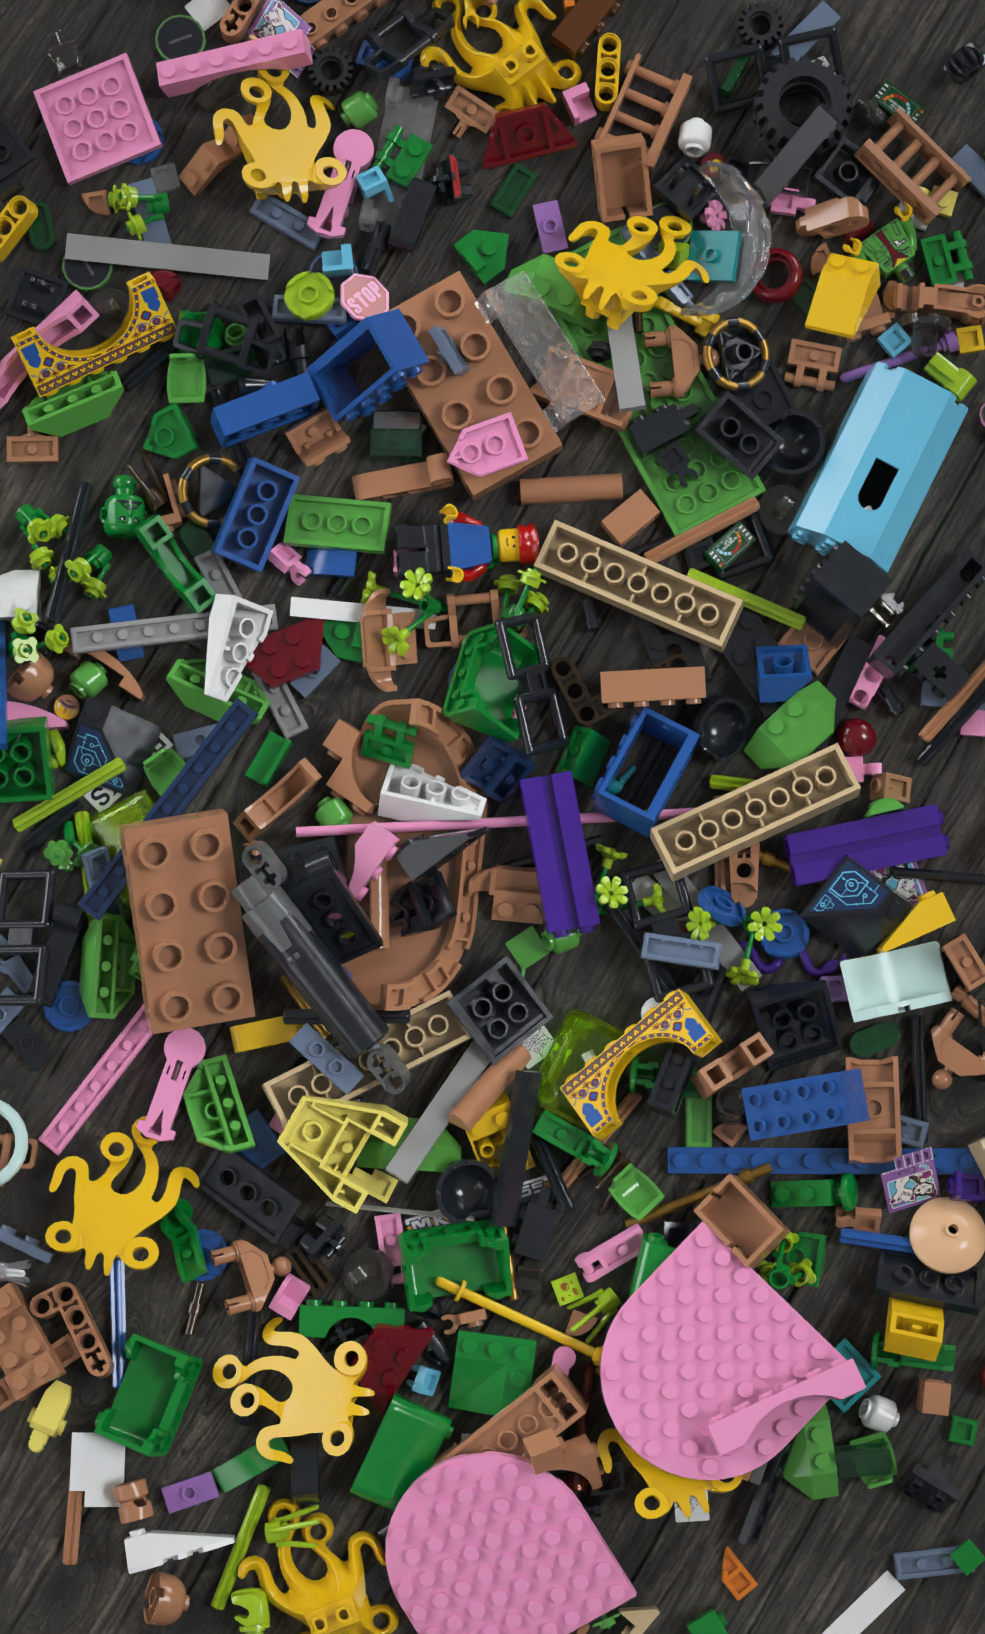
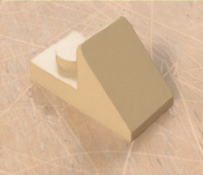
M656 1606L619 1608V1612L632 1623L631 1627L626 1625L619 1634H643L660 1614V1610Z

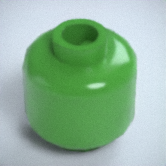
M357 91L341 104L343 112L340 115L348 127L353 125L355 128L361 129L377 118L379 106L369 92Z
M84 661L70 675L71 684L69 686L81 699L87 697L94 698L108 684L105 675L107 670L99 662Z
M326 797L317 804L319 809L315 814V819L320 826L353 824L351 822L353 812L342 799Z
M545 927L544 932H542V940L549 951L562 954L576 948L580 943L579 936L582 934L579 933V930L569 931V936L554 938V935H547Z

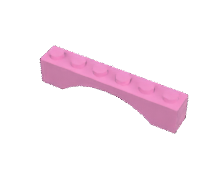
M298 29L158 62L156 66L159 87L170 98L192 93L200 86L212 80L233 73L259 69L290 70L312 65L313 61L310 41L303 30Z
M75 290L35 329L45 341L59 347L72 337L82 333L100 315ZM15 347L0 361V409L8 402L13 392L28 375Z
M376 821L369 824L355 844L354 872L348 888L359 902L369 891L366 887L371 879L376 881L384 870L381 865L385 859L390 861L399 849L395 845L400 839ZM333 913L329 916V918L335 920L342 917L339 913Z
M841 1357L831 1362V1368L824 1372L820 1368L805 1374L807 1380L800 1383L796 1379L781 1385L783 1391L773 1394V1391L770 1390L757 1396L759 1402L751 1406L746 1401L734 1407L735 1413L725 1417L723 1412L710 1418L711 1424L705 1428L718 1456L745 1445L758 1422L769 1411L784 1402L810 1396L842 1400L865 1389L866 1385L853 1358L846 1361L844 1357Z

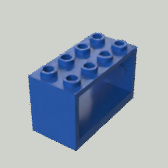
M395 309L363 319L305 370L309 373L316 390L334 421L338 422L346 419L347 422H350L360 415L367 417L376 411L375 406L391 399L393 391L396 392L407 385L406 381L420 375L423 372L422 367L430 361L400 309ZM376 342L391 369L361 394L346 366Z
M644 707L641 714L635 713L629 725L630 729L627 735H623L616 755L611 757L606 767L607 771L604 778L600 777L594 789L595 793L592 799L595 800L593 810L649 837L651 828L655 826L694 754L700 734ZM641 731L680 750L647 812L608 793Z
M861 1068L741 1089L750 1141L870 1120Z

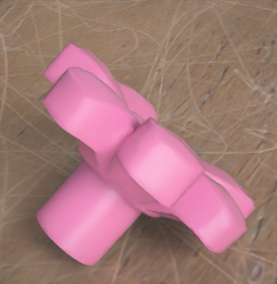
M711 200L709 201V207L705 208V212L700 214L701 223H707L708 227H712V231L725 229L723 219H727V211H722L723 206L719 201Z

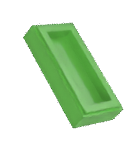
M710 1096V1100L685 1098L686 1147H712V1096Z

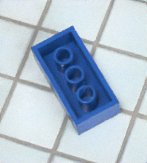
M306 372L279 383L271 381L263 385V389L214 407L210 423L221 448L224 449L313 415L317 411L320 398L309 373Z
M256 457L249 458L210 553L254 572H262L301 477Z

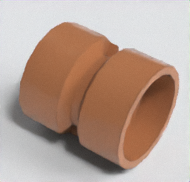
M145 1478L112 1487L115 1501L121 1505L118 1508L121 1524L154 1515L151 1500L146 1499L149 1491Z

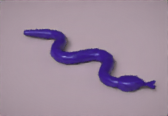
M738 941L741 948L745 950L747 942ZM752 945L750 960L761 973H774L785 961L774 958L771 963L765 964L761 961L758 951ZM806 949L798 955L805 971L815 977L831 974L839 968L841 961L849 960L845 958L846 953H844L840 960H830L822 968L817 969L813 966Z

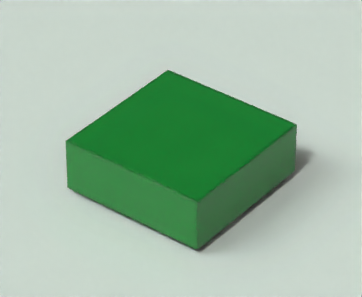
M952 1415L947 1441L974 1447L979 1421Z
M967 1538L948 1554L966 1576L985 1561V1556L970 1538Z

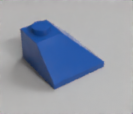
M807 644L755 647L757 688L760 702L774 703L786 701L812 680Z

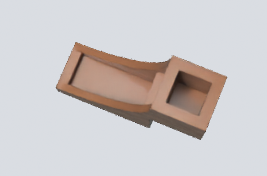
M252 113L242 116L247 125L253 124L254 115ZM228 126L225 130L221 145H217L215 139L202 144L180 174L179 179L194 196L200 194L224 168L243 155L231 126Z
M339 719L322 744L329 749L328 755L338 761L342 759L326 785L332 788L331 794L343 801L346 798L352 802L351 808L358 813L374 815L379 805L366 793L358 771V757L364 733L348 722Z
M303 758L275 786L243 810L233 824L249 842L269 829L279 816L298 804L322 776L306 758Z
M551 1427L522 1439L526 1457L535 1475L552 1470H569L584 1476L589 1481L593 1490L603 1486L601 1475L604 1474L599 1459H596L600 1457V1453L595 1442L590 1443L586 1434L564 1442L561 1436L556 1437Z

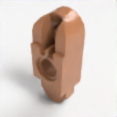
M837 197L805 208V216L800 217L795 223L796 233L800 236L820 234L823 238L828 239L856 231L869 224V211L866 206H863L854 197H844L841 199Z
M759 843L750 846L745 851L741 850L729 856L731 899L735 904L738 901L741 902L744 908L751 907L755 900H757ZM742 864L750 866L752 870L751 875L747 878H742L737 874V868Z

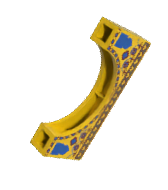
M150 272L126 282L130 299L126 318L120 328L99 345L81 350L62 349L45 341L37 333L34 326L11 337L40 397L52 396L59 391V388L65 385H75L86 375L98 374L109 364L121 363L128 358V355L135 352L142 353L148 350L151 344L158 341L165 342L173 337V334L176 332V325Z
M680 989L668 993L659 1006L649 1009L644 1014L642 1020L637 1024L627 1027L624 1035L618 1040L608 1043L600 1055L589 1059L582 1070L570 1075L565 1080V1084L560 1087L594 1137L604 1140L623 1124L616 1109V1088L624 1069L640 1052L656 1044L674 1042L686 1045L693 1054L703 1058L723 1042L687 993Z

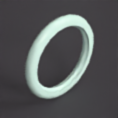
M0 1100V1114L13 1128L15 1149L9 1163L0 1171V1186L8 1182L19 1171L25 1161L28 1150V1133L24 1121L14 1108Z

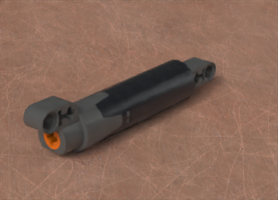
M256 841L252 843L242 854V861L252 875L231 891L246 911L241 918L349 1059H355L366 1052L368 1054L367 1066L383 1088L391 1094L401 1093L409 1084L411 1073L391 1046L379 1044V1041L388 1034L389 1027L280 886L287 878V869L266 842ZM252 850H258L262 855V859L256 860L252 856ZM267 862L269 865L262 869V866ZM275 873L277 877L271 879L269 875ZM383 1056L385 1060L379 1061L377 1057ZM390 1066H392V1068L388 1072H386L385 1069H388ZM391 1075H398L402 1079V1084L395 1083Z

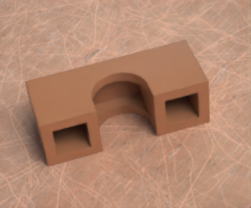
M758 1032L723 1057L717 1058L697 1071L690 1080L705 1100L762 1064L774 1052L761 1033Z

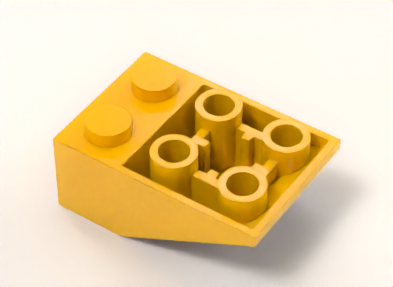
M506 1090L470 1132L466 1131L477 1160L486 1163L495 1171L497 1176L499 1174L511 1103ZM530 1150L526 1170L535 1167Z
M889 1297L883 1351L935 1362L943 1340V1308Z

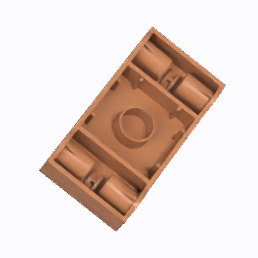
M460 271L391 309H400L430 361L422 367L423 372L420 375L406 381V387L445 453H448L450 456L462 429L509 412L512 413L529 460L480 478L452 465L473 501L562 451L561 441ZM435 326L444 327L470 368V371L463 376L455 375L448 362L445 363L438 355L437 350L439 347L429 333V330Z
M221 808L119 825L121 850L126 869L142 981L143 1003L148 1028L151 1033L158 1034L255 1017L240 903L231 893L237 887L228 813Z

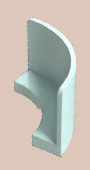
M937 941L840 962L854 1023L905 1012L904 1006H909V1009L913 1010L953 1001L940 946Z

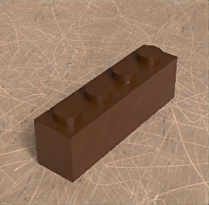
M578 0L551 34V43L574 60L579 55L584 56L591 47L590 41L595 35L600 36L606 28L607 24L605 22L610 15L614 17L622 7V0Z

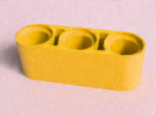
M614 33L602 35L598 42L594 101L596 107L604 112L612 110L618 96L621 40ZM612 44L616 49L608 52L603 49V46ZM609 68L614 71V74L604 76L601 71ZM602 93H609L613 98L609 101H604L599 96Z
M24 196L13 197L0 213V263L7 258L38 216L37 206ZM26 204L27 209L25 213L20 215V208ZM11 225L10 233L4 235L5 228Z
M283 1016L230 1027L234 1053L288 1043L304 1025H286L283 1022Z

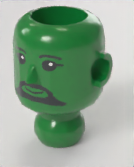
M117 475L113 480L116 494L107 497L104 507L100 511V521L104 522V531L109 537L118 539L138 538L132 530L145 521V515L147 514L145 503L141 497L134 495V490L137 487V481L131 475Z

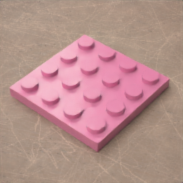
M127 53L33 91L69 185L163 147Z

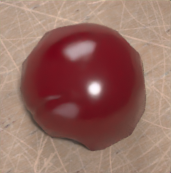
M848 718L841 722L835 731V743H838L841 750L851 757L865 756L876 745V732L863 719Z

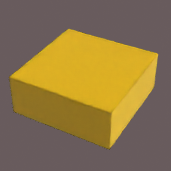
M981 325L955 329V335L959 343V355L984 352L985 345Z

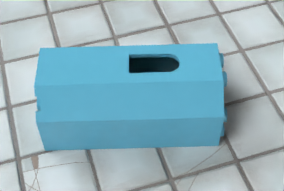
M877 362L867 371L787 533L791 534V538L800 544L805 545L808 543L814 546V550L823 556L835 544L840 547L846 540L882 572L887 574L961 426L968 408L962 403L957 405L955 403L957 397L952 392L905 368L897 367L896 369L892 368L889 370V366L886 363ZM877 458L898 469V472L881 506L876 510H866L860 505L858 494Z

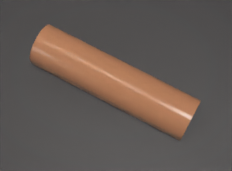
M622 473L520 479L521 506L623 500Z
M387 859L381 865L384 870L376 881L371 879L367 884L369 889L367 892V916L383 939V946L375 950L390 949L389 860Z
M520 1044L495 1065L491 1064L447 1115L449 1122L470 1132L515 1079L516 1070H522L532 1059L526 1047Z

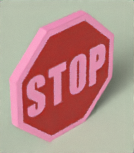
M354 273L340 285V305L354 320L362 321L368 316L389 311V292L376 277Z

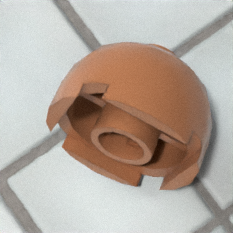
M38 650L36 651L39 654L38 661L34 663L26 662L24 665L21 664L7 681V692L20 701H35L40 696L45 699L54 688L50 685L54 679L52 664Z
M159 1571L151 1575L145 1593V1598H149V1608L144 1607V1620L146 1624L170 1625L181 1617L183 1611H187L190 1597L186 1595L185 1586L177 1576Z

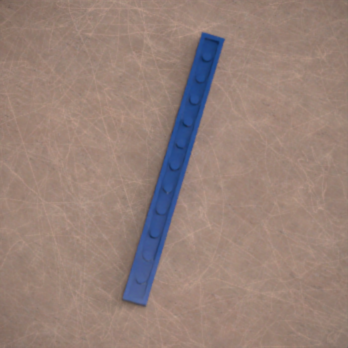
M667 1147V1173L740 1174L739 1171L748 1167L753 1169L768 1162L773 1170L769 1174H844L845 1172L852 1174H882L896 1169L895 1163L848 1164V1148ZM902 1148V1155L925 1148ZM932 1148L937 1175H952L956 1170H961L962 1174H980V1169L970 1149Z

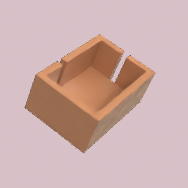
M636 133L591 140L598 212L602 222L624 220L625 214L621 207L625 206L630 218L653 215L649 171L646 165L648 164L646 141L642 134Z
M729 1173L714 1189L715 1193L722 1195V1197L719 1199L717 1196L709 1194L693 1211L726 1246L732 1247L731 1251L746 1267L755 1269L791 1231L738 1176Z

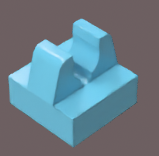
M897 322L876 340L892 359L913 343V340Z
M413 1365L411 1370L416 1371L417 1375L415 1381L407 1379V1385L412 1388V1391L419 1394L433 1396L441 1371L422 1365Z

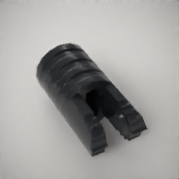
M426 1319L415 1329L433 1328V1326ZM435 1331L423 1350L424 1354L437 1367H443L454 1356L437 1331Z

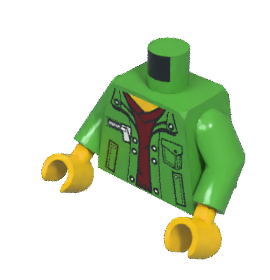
M904 202L906 209L903 213H901L898 206L894 208L895 214L901 217L900 221L898 218L894 219L863 242L859 239L850 238L853 241L852 249L849 245H843L845 252L852 253L851 257L879 263L880 277L885 280L895 273L903 284L915 276L907 264L914 259L915 251L917 250L916 230L911 217L913 209L906 202Z

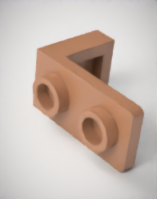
M166 473L163 476L174 513L161 516V518L173 533L175 528L184 525L182 518H186V515L180 504L177 503L175 494H178L176 479H171L169 474Z

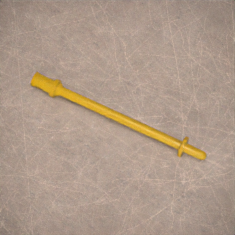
M443 1277L435 1279V1284L438 1287L455 1294V1302H458L462 1297L591 1357L594 1365L600 1366L603 1345L596 1348L471 1291L465 1288L467 1284L465 1280H462L461 1284L458 1285Z

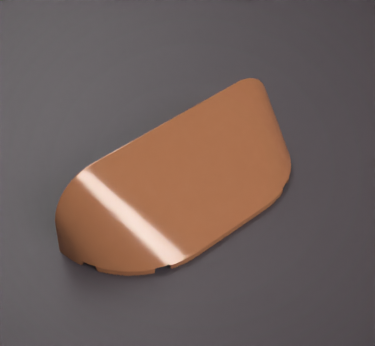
M419 698L397 699L379 704L370 713L376 716L379 714L388 716V719L396 722L401 720L409 722L410 726L417 727L418 733L416 738L408 735L406 737V740L416 743L413 764L423 767L424 772L433 777L439 775L445 778V783L451 786H462L487 799V795L484 794L481 788L462 779L460 772L477 750L465 729L460 724L444 716L441 707ZM366 718L360 731L364 733L367 728L375 730V726L367 724ZM385 729V734L396 737L397 732ZM361 745L358 757L359 777L368 796L379 805L380 793L390 763L361 755ZM486 800L482 818H487L488 800ZM352 802L349 804V809L353 812V819L351 820L353 824H369L374 821L377 823L410 822L378 816V809L374 815L369 813L362 815L351 808ZM456 830L392 833L400 839L395 845L399 848L395 855L402 850L400 845L410 838L415 839L421 834H424L426 837L435 833ZM362 834L346 835L344 863L349 883L354 872L355 844ZM485 834L438 869V871L442 872L458 915L437 929L407 937H401L400 930L404 925L397 927L389 926L390 949L373 950L341 965L346 967L351 973L354 983L375 1010L400 1011L411 1009V1007L419 1003H426L442 992L460 970L462 965L459 961L464 950L470 949L475 931L479 891L468 893L470 878L482 869ZM395 855L389 861V917L398 910L396 906H391L390 904L395 891L409 881H412ZM424 877L419 878V879H416V880H414V881H412V882L417 883L418 881H420V880L423 879ZM366 894L360 902L358 901V903L367 915Z

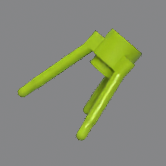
M610 1287L605 1291L600 1288L595 1293L567 1306V1309L571 1310L598 1298L595 1301L597 1307L571 1327V1332H575L599 1312L603 1314L607 1312L586 1338V1344H589L607 1321L619 1311L617 1307L622 1304Z
M315 1504L286 1516L273 1518V1522L265 1523L267 1543H276L277 1548L284 1546L317 1548L316 1543L289 1541L286 1538L290 1537V1530L318 1525V1519L289 1525L287 1521L317 1510L319 1505Z

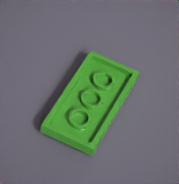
M294 494L288 507L283 543L285 546L349 550L385 555L392 505L387 502Z

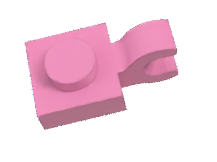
M784 188L786 190L799 192L798 189ZM780 193L771 204L770 213L795 217L796 210L805 213V208L814 206L816 199Z
M283 541L272 548L267 559L284 574L288 571L290 572L292 581L298 586L302 585L306 581L304 577H307L312 572L307 565L300 562L302 556L290 546H285Z
M863 756L845 757L858 783L864 782L863 775L882 773V763L863 764Z

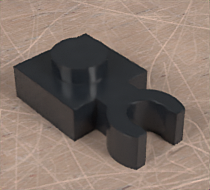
M676 441L655 456V460L670 478L675 474L679 476V484L682 488L686 489L688 487V484L684 481L685 476L690 475L695 481L698 480L697 472L686 467L691 460Z

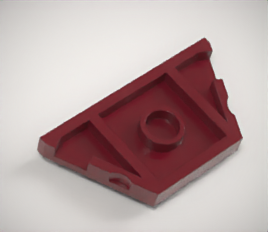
M545 102L495 114L482 166L485 170L578 147V143Z
M309 618L267 635L262 643L259 642L253 652L254 658L251 662H247L246 666L271 689L320 671L325 619Z
M377 1323L362 1345L366 1351L368 1362L365 1374L359 1383L363 1388L374 1391V1396H369V1398L381 1413L434 1335V1328L414 1329L410 1328V1325L391 1326L390 1324ZM358 1354L351 1362L350 1367L357 1364L359 1360Z

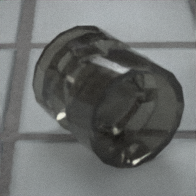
M727 1084L717 1094L716 1115L724 1124L737 1125L746 1119L741 1090L744 1087L741 1085Z

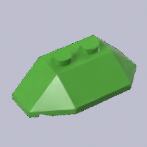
M546 254L512 269L501 293L504 296L593 332H596L602 315L598 319H592L585 315L586 306L581 304V299L573 285L559 272L555 264V258ZM565 262L567 266L576 267Z
M102 371L95 375L89 374L82 377V380L75 385H65L59 388V391L52 396L40 397L37 395L29 406H25L22 409L29 430L63 437L108 418L124 392V388L117 371Z
M177 659L166 680L186 707L219 722L236 698H239L259 714L252 724L260 723L270 705V701L265 697L255 680L242 674V678L228 701L223 702L204 695L206 659L186 661L184 659Z
M819 681L799 690L757 729L743 751L761 770L781 769L808 757L834 733L836 698Z
M105 914L100 921L93 918L82 940L79 993L87 1015L91 1018L115 1019L118 1012L125 1007L135 994L136 978L127 974L133 962L129 959L136 947V939L124 922L125 920L122 915Z
M227 1055L202 1060L183 1093V1099L197 1142L229 1154L254 1148L255 1142Z
M408 1118V1125L395 1147L371 1134L357 1157L356 1167L386 1169L420 1118ZM446 1129L417 1171L443 1172L448 1165L461 1160L462 1147Z
M826 1403L798 1432L783 1473L784 1479L812 1500L839 1496L837 1466Z

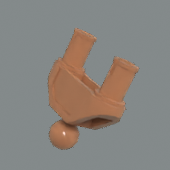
M669 326L664 331L643 332L645 348L668 345L671 351L674 377L669 381L649 382L650 397L673 395L676 399L683 398L698 377L700 365L703 364L705 366L703 353L698 355L697 344L676 326ZM712 349L713 361L717 367L721 361V356L717 350Z
M953 1007L950 1008L940 1025L933 1026L931 1029L937 1059L945 1065L943 1069L937 1070L932 1076L933 1085L940 1090L951 1086L953 1072L961 1077L985 1075V1051L982 1056L978 1055L977 1057L952 1039V1033L965 1017Z
M241 1239L233 1241L231 1246L209 1251L210 1260H214L211 1262L213 1267L232 1261L238 1263L245 1284L246 1295L225 1300V1308H229L227 1310L229 1316L247 1310L252 1312L261 1311L275 1280L274 1274L284 1277L292 1269L288 1258L279 1256L270 1264L266 1253Z

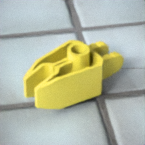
M56 1380L44 1392L38 1407L32 1408L27 1422L30 1423L29 1427L34 1429L28 1443L31 1451L40 1453V1451H43L44 1446H46L49 1437L55 1438L56 1435H62L67 1424L64 1418L71 1404V1386Z

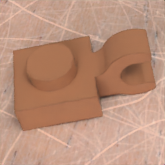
M838 1206L835 1211V1226L840 1228L852 1227L854 1230L879 1233L882 1211L876 1208L855 1207V1212H847L843 1206Z
M485 1308L459 1314L443 1315L441 1317L442 1320L450 1319L453 1322V1327L444 1330L445 1334H453L459 1325L466 1323L468 1328L483 1325L482 1320L487 1319Z

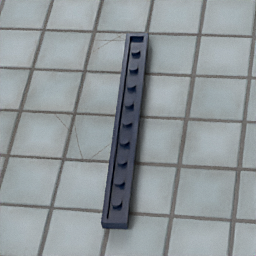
M236 698L142 821L182 815L259 714L242 700ZM121 849L77 904L98 921L101 920L128 885Z

